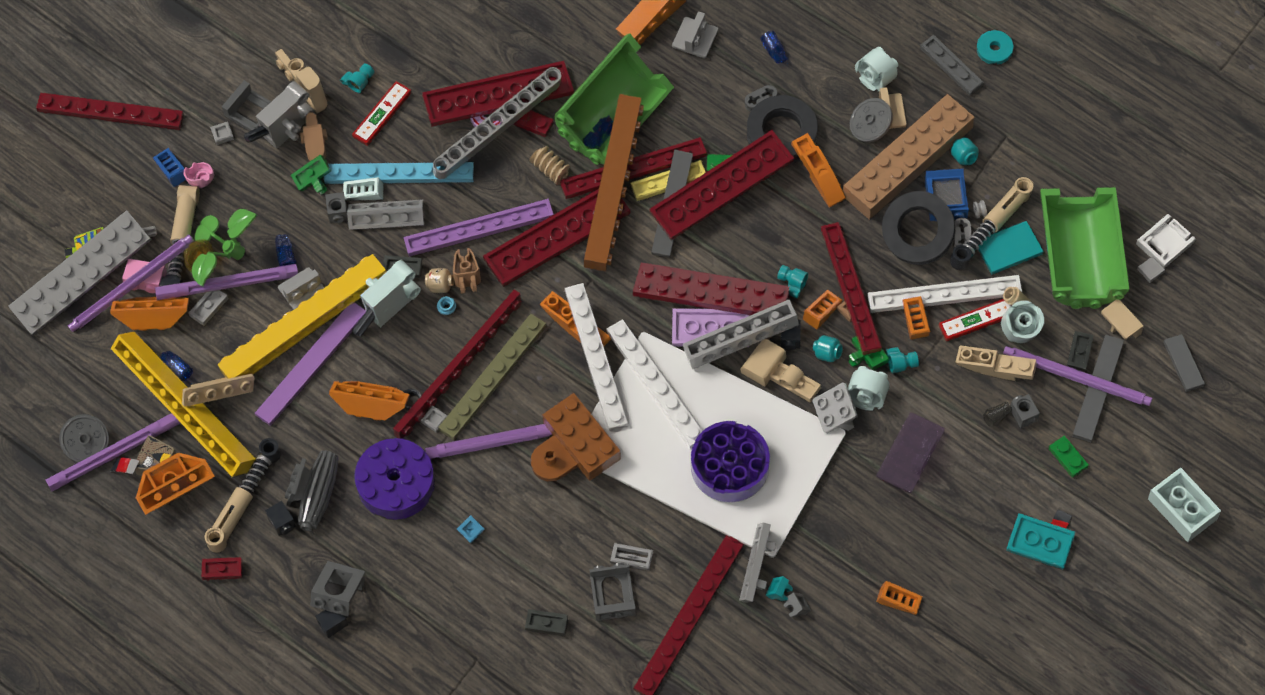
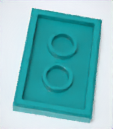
M1027 221L988 236L987 240L983 241V245H979L978 249L991 275L1043 254V250Z
M1018 513L1006 551L1063 570L1075 531Z

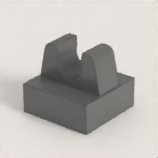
M793 592L790 594L784 604L785 608H790L791 606L794 608L789 614L790 617L806 615L811 611L803 594Z

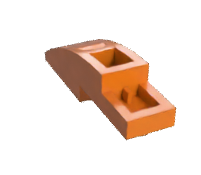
M807 133L792 141L791 145L810 173L812 182L828 207L830 208L845 200L844 193L819 146L814 144L809 134Z
M552 291L540 303V306L565 331L581 343L569 303ZM598 328L604 347L611 338L607 333Z

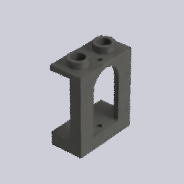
M244 80L222 105V110L225 117L251 131L260 127L259 123L255 124L237 113L238 109L246 100L262 109L271 101L253 91L250 83Z
M327 561L311 591L310 606L349 616L350 604L357 590H362L364 587L365 571ZM328 581L346 586L344 592L339 595L328 594L325 591V587Z
M617 563L611 567L596 566L593 569H589L596 621L636 616L629 564ZM607 577L618 578L622 586L624 603L604 605L602 582Z

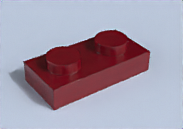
M530 110L513 125L546 138L554 121Z
M242 557L202 559V580L242 579Z

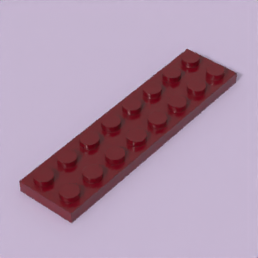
M555 62L422 92L431 127L494 113L543 72L552 67L559 69L561 72L560 86L541 102L573 95L574 89L565 62ZM553 76L549 77L551 81L557 80ZM535 88L537 92L543 91L542 88ZM521 99L523 103L529 102L528 99Z
M771 130L650 208L649 212L669 239L673 240L793 162L794 157L774 131Z
M599 189L483 255L484 261L501 285L504 287L589 238ZM621 199V204H623L622 215L618 214L617 220L630 214V209L623 199Z
M641 262L633 288V296L753 315L786 301L790 286Z

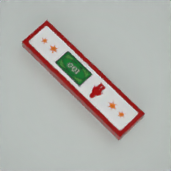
M396 81L352 133L353 138L368 146L409 97L411 90Z
M1002 299L940 322L939 328L947 342L1001 322L1003 314L1012 305L1007 304Z

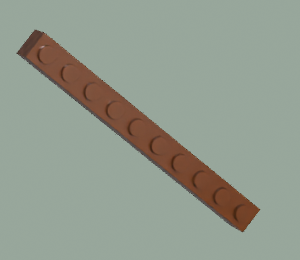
M619 94L585 252L584 268L606 271L607 265L612 263L613 254H610L611 248H615L616 237L613 236L614 232L619 230L620 220H617L618 214L622 215L623 204H621V199L625 198L627 187H624L625 181L629 182L630 171L628 170V165L633 163L634 154H631L632 148L636 149L637 138H635V132L639 133L641 122L638 121V118L643 116L644 105H641V98Z

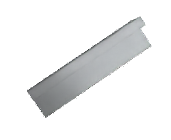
M423 200L349 204L347 210L349 230L424 225Z

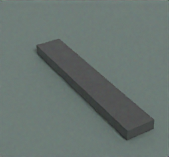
M679 150L674 151L664 199L686 186L693 153ZM659 224L657 225L651 254L670 258L674 239L670 240Z
M1105 335L1092 374L1093 376L1111 382L1124 340ZM1088 386L1072 437L1091 443L1107 392Z

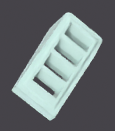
M379 177L346 181L343 185L345 199H383V182ZM358 187H361L360 193H358Z

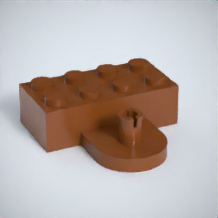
M575 393L542 414L543 423L553 436L539 445L531 455V467L538 478L544 481H556L579 467L586 478L591 481L621 459L619 448Z

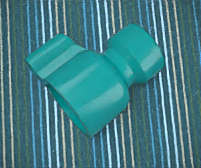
M364 63L360 67L359 72H346L340 79V82L348 85L353 91L360 93L368 84L367 79L371 78L375 71L370 65Z
M782 265L777 279L787 280L788 286H790L789 296L798 299L801 290L806 285L809 273L797 268L790 270V267Z
M898 347L885 349V353L889 358L888 364L891 373L905 371L908 366L911 368L919 366L916 352L904 355Z

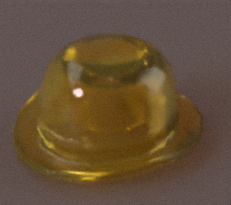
M200 239L192 242L184 250V262L186 268L191 273L193 263L199 255L214 252L212 244L208 240Z

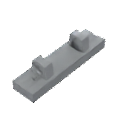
M764 522L757 524L739 601L745 603L753 602L755 589L762 590L766 588L767 582L758 579L765 550L774 551L776 543L767 541L771 524Z

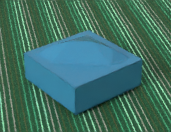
M471 515L457 528L470 543L485 530Z

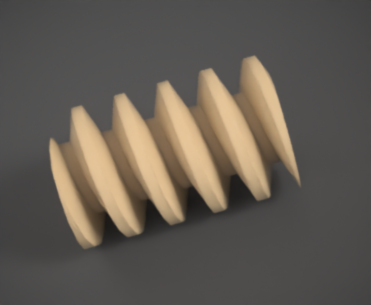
M548 146L536 150L530 157V163H534V166L539 168L546 177H549L556 185H560V180L567 178L570 165L567 164L563 167L565 161L560 160L558 162L560 157L558 155L553 157L554 151L548 152Z

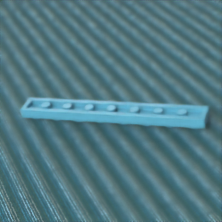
M465 162L445 179H438L433 174V163L328 164L332 171L324 176L325 184H344L346 181L377 177L383 183L473 182L474 165L473 162ZM444 166L437 167V169L440 171L446 169Z

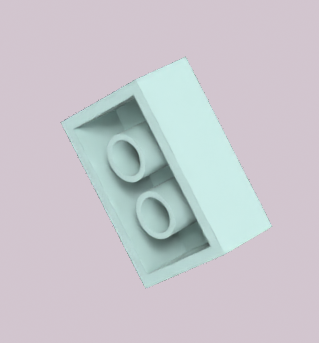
M1179 468L1154 487L1148 497V500L1187 542L1214 523L1221 512L1182 468Z

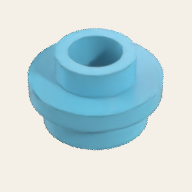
M445 296L438 301L437 309L443 315H450L455 311L456 303L454 299Z

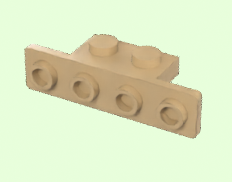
M248 374L230 379L225 377L193 384L191 387L183 389L182 405L186 407L252 392L254 376L253 374Z

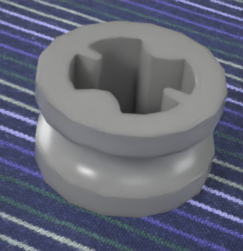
M983 200L980 203L973 202L976 218H980L981 215L986 217L987 209Z

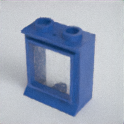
M964 169L926 171V192L941 198L949 207L954 220L961 217L967 218L969 208L965 189ZM929 212L930 221H937L935 216Z

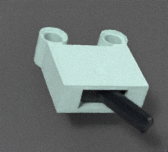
M403 260L397 261L379 279L368 278L366 280L369 288L360 295L366 312L353 329L354 334L357 336H363L373 321L379 327H382L407 303L419 295L421 288L412 281L416 273Z

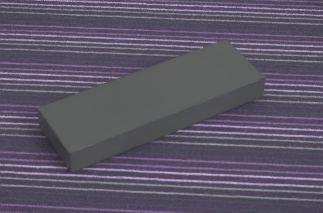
M1183 335L1165 339L1163 343L1185 392L1204 387L1205 383Z

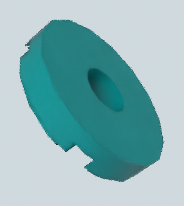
M997 30L987 31L978 39L977 54L984 62L988 64H1002L1012 56L1013 42L1004 32ZM997 45L1000 49L992 50L990 46Z

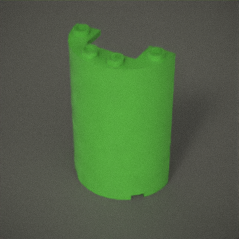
M630 33L620 40L555 114L559 135L569 142L571 149L576 152L579 151L596 165L599 163L605 164L619 94L641 98V105H644L643 116H639L638 121L642 125L674 88L664 74H653L636 53L641 46Z
M1116 187L1097 188L1094 197H1060V189H1041L1040 195L1054 299L1061 304L1071 306L1073 309L1081 307L1096 309L1100 308L1103 304L1124 298V295L1129 291Z

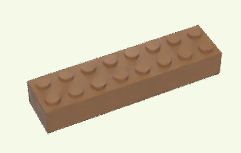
M947 94L843 185L845 199L870 220L950 149L956 140L961 139L973 128L974 116Z

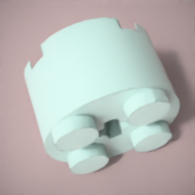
M881 47L872 49L855 64L856 73L859 71L861 75L859 77L860 81L872 91L876 89L880 91V88H884L897 77L898 62L894 58H890Z
M1019 301L1014 303L1003 314L1001 321L1002 330L1009 341L1026 343L1041 331L1044 324V316L1041 309L1032 304V302Z
M865 366L858 367V370L853 372L848 386L854 406L869 411L873 410L874 407L881 409L890 385L888 375L884 372L869 370Z

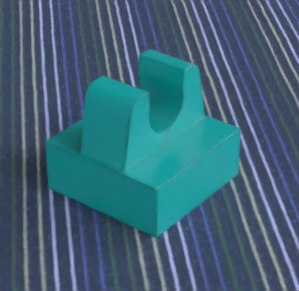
M784 576L773 578L765 596L770 599L786 601L788 597L784 595V591L789 592L793 588L788 584L789 580Z

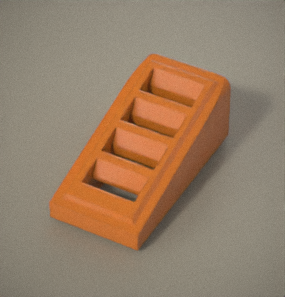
M826 290L804 311L803 320L815 329H818L835 311L837 306L842 303V299Z
M922 297L903 299L902 302L910 339L929 336L930 329ZM916 304L919 305V307L909 309L908 307ZM920 312L919 315L910 316L911 313ZM922 320V322L912 324V321Z
M885 581L881 586L876 602L916 615L923 596ZM887 591L890 592L889 597L886 596ZM895 594H898L897 600L893 599ZM903 596L906 597L904 604L901 603ZM910 599H914L912 607L908 606Z

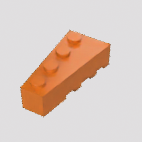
M641 0L616 30L622 38L630 33L640 45L686 0Z

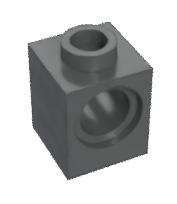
M344 192L326 194L329 222L342 223L347 221V205Z
M1029 394L1017 396L1011 401L1010 411L1020 429L1038 421L1040 413ZM1019 408H1026L1028 411L1023 412Z

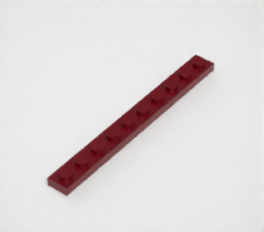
M514 289L396 424L393 428L395 437L403 439L404 436H408L411 433L416 422L421 421L425 416V412L436 404L437 398L441 394L446 393L449 384L459 378L462 369L471 364L475 354L484 349L488 339L496 335L501 324L504 325L508 321L509 315L520 307L521 295L518 291Z
M725 536L635 684L634 691L641 695L655 694L743 548L744 544L739 542V540L731 536Z

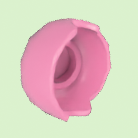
M194 162L191 168L185 167L184 177L190 186L203 188L213 180L214 171L210 164Z

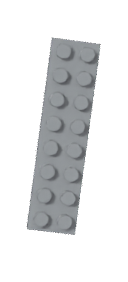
M126 210L8 307L31 335L34 336L150 242L151 239Z

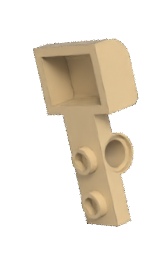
M282 49L275 52L278 59L276 60L277 66L280 70L284 69V73L289 81H296L309 93L307 102L315 110L316 114L324 110L328 103L320 79L312 68H305L301 59L295 58L290 60Z
M767 339L762 340L741 367V373L764 387L772 380L811 403L821 389V385L805 376L795 365L787 366L784 364L786 351Z

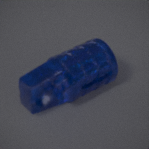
M768 31L761 36L760 40L771 58L776 63H784L788 58L776 33Z
M278 234L275 238L279 266L296 264L293 247L288 235Z
M171 351L161 354L160 359L181 381L187 380L192 375L193 368L182 360L180 356Z

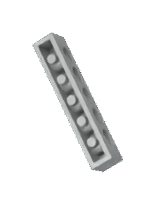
M786 300L683 344V348L692 369H695L798 326L797 315L790 300Z

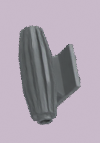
M320 451L311 470L304 466L306 462L304 458H302L300 464L296 463L290 478L289 487L285 493L284 498L288 499L286 506H290L292 501L301 500L298 524L305 531H312V529L317 528L332 494L336 481L339 457L331 451Z

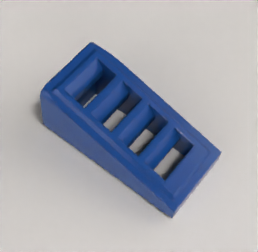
M169 148L153 157L173 187L186 180L184 177V167Z

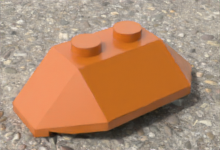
M136 297L122 301H113L110 313L132 330H164L171 328L186 313L189 298L175 297L157 300L156 297Z
M334 381L329 391V395L347 414L356 417L373 418L374 420L385 421L405 408L409 399L408 393H404L395 387L359 381H345L342 383Z
M176 453L143 472L136 500L144 514L147 515L196 489L215 476L205 459Z

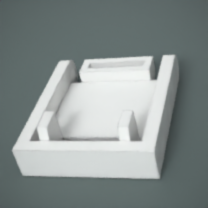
M1169 214L1142 235L1136 243L1147 255L1153 256L1163 268L1167 267L1196 241L1194 236L1187 240L1191 233L1175 219L1168 225L1167 222L1171 219ZM1152 244L1162 255L1160 256L1149 245Z

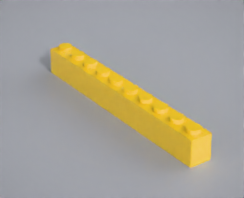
M373 254L369 257H364L355 267L347 269L341 277L333 279L327 287L315 292L313 297L302 301L296 309L284 314L282 319L270 324L261 334H256L247 344L239 346L233 354L225 356L217 364L220 371L227 379L255 374L361 298L360 295L369 288L366 280L368 278L379 279L387 272Z
M135 332L119 334L111 350L232 477L248 473L255 461V457L203 403L186 407L182 405L183 389L188 387Z

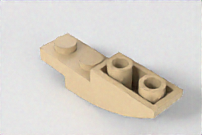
M959 346L955 362L959 366L981 374L1015 381V378L1033 380L1037 365L1036 359L998 354L997 350Z

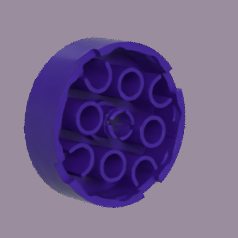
M736 421L715 423L704 429L698 435L691 451V474L694 482L704 494L718 501L739 502L748 499L763 487L768 477L770 462L768 445L763 436L749 425L745 426L736 423Z
M386 439L373 444L361 455L355 469V484L361 502L371 513L383 516L386 519L397 520L415 515L427 505L435 488V477L429 456L419 445L405 439Z

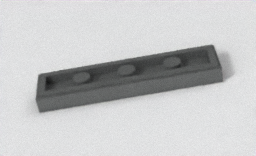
M932 35L920 45V49L969 96L983 86L984 82L935 35Z

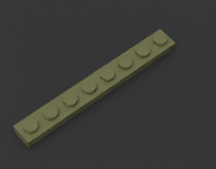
M533 314L527 317L438 427L440 432L452 440L458 437L546 328L545 322Z

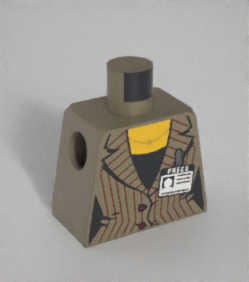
M148 435L136 459L139 460L135 468L136 475L142 476L145 470L175 455V449Z

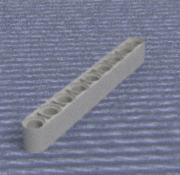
M554 67L547 69L437 157L433 163L434 176L438 179L448 177L556 90L561 82L560 70ZM553 76L557 80L551 81L549 77ZM535 88H542L543 91L537 92ZM521 99H528L529 102L523 103ZM514 110L516 113L509 114L507 111ZM500 121L502 124L495 125L493 124V122ZM486 132L488 135L482 137L479 135V133ZM471 143L474 147L467 148L465 144ZM456 154L459 155L460 158L453 159L451 158V156ZM444 166L446 169L440 171L437 169V167Z

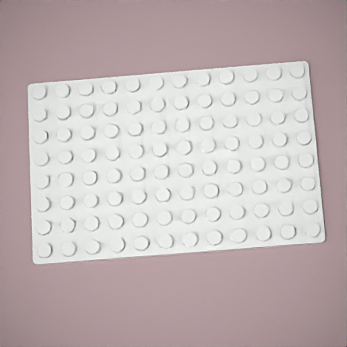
M642 332L637 339L702 431L718 422L736 421V423L753 427L763 436L770 453L768 477L763 487L756 494L739 502H722L704 494L694 482L691 474L692 448L689 449L626 359L613 379L627 420V426L608 430L600 401L591 413L621 452V459L602 473L729 537L731 536L739 540V542L751 548L757 524L763 522L771 524L767 541L776 543L774 551L765 550L764 554L774 558L842 442L845 430L838 427L829 433H824L817 416L709 363L692 369L684 351L646 332Z

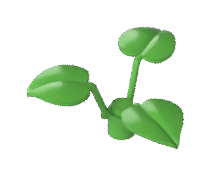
M239 209L234 212L228 221L229 230L227 231L232 240L227 241L214 234L220 225L216 217L210 215L202 219L195 232V241L200 245H204L210 241L211 237H214L223 243L222 249L224 253L208 252L206 255L201 254L197 257L192 266V275L200 286L204 287L205 281L213 272L217 264L216 256L228 259L232 257L235 260L243 257L245 248L240 245L236 238L247 229L257 214L245 209Z

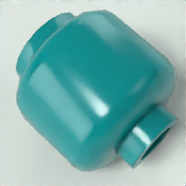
M961 138L953 143L951 154L959 164L971 165L978 158V147L970 139Z
M822 335L818 340H815L813 351H815L817 359L834 362L841 357L843 346L837 338Z

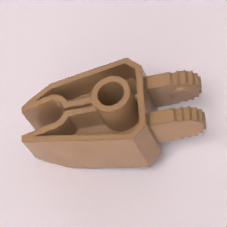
M310 112L306 116V126L303 127V132L300 133L302 144L305 143L309 161L319 155H323L326 158L324 140H328L326 129H322V125L318 124L315 113Z
M467 248L468 254L465 256V261L464 256L460 255V249L454 255V284L460 288L461 294L465 293V287L470 286L472 291L476 292V285L481 282L479 267L470 248Z

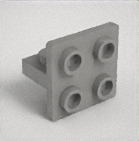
M698 11L695 20L688 17L684 18L673 41L672 48L706 58L717 35L718 27L707 24L705 13Z
M308 267L280 284L278 289L294 310L302 301L310 299L314 296L315 292L324 289V286L321 284L317 271L315 269L312 271Z
M845 383L835 386L812 400L824 433H829L838 427L847 431L854 428L852 421L857 417V413Z

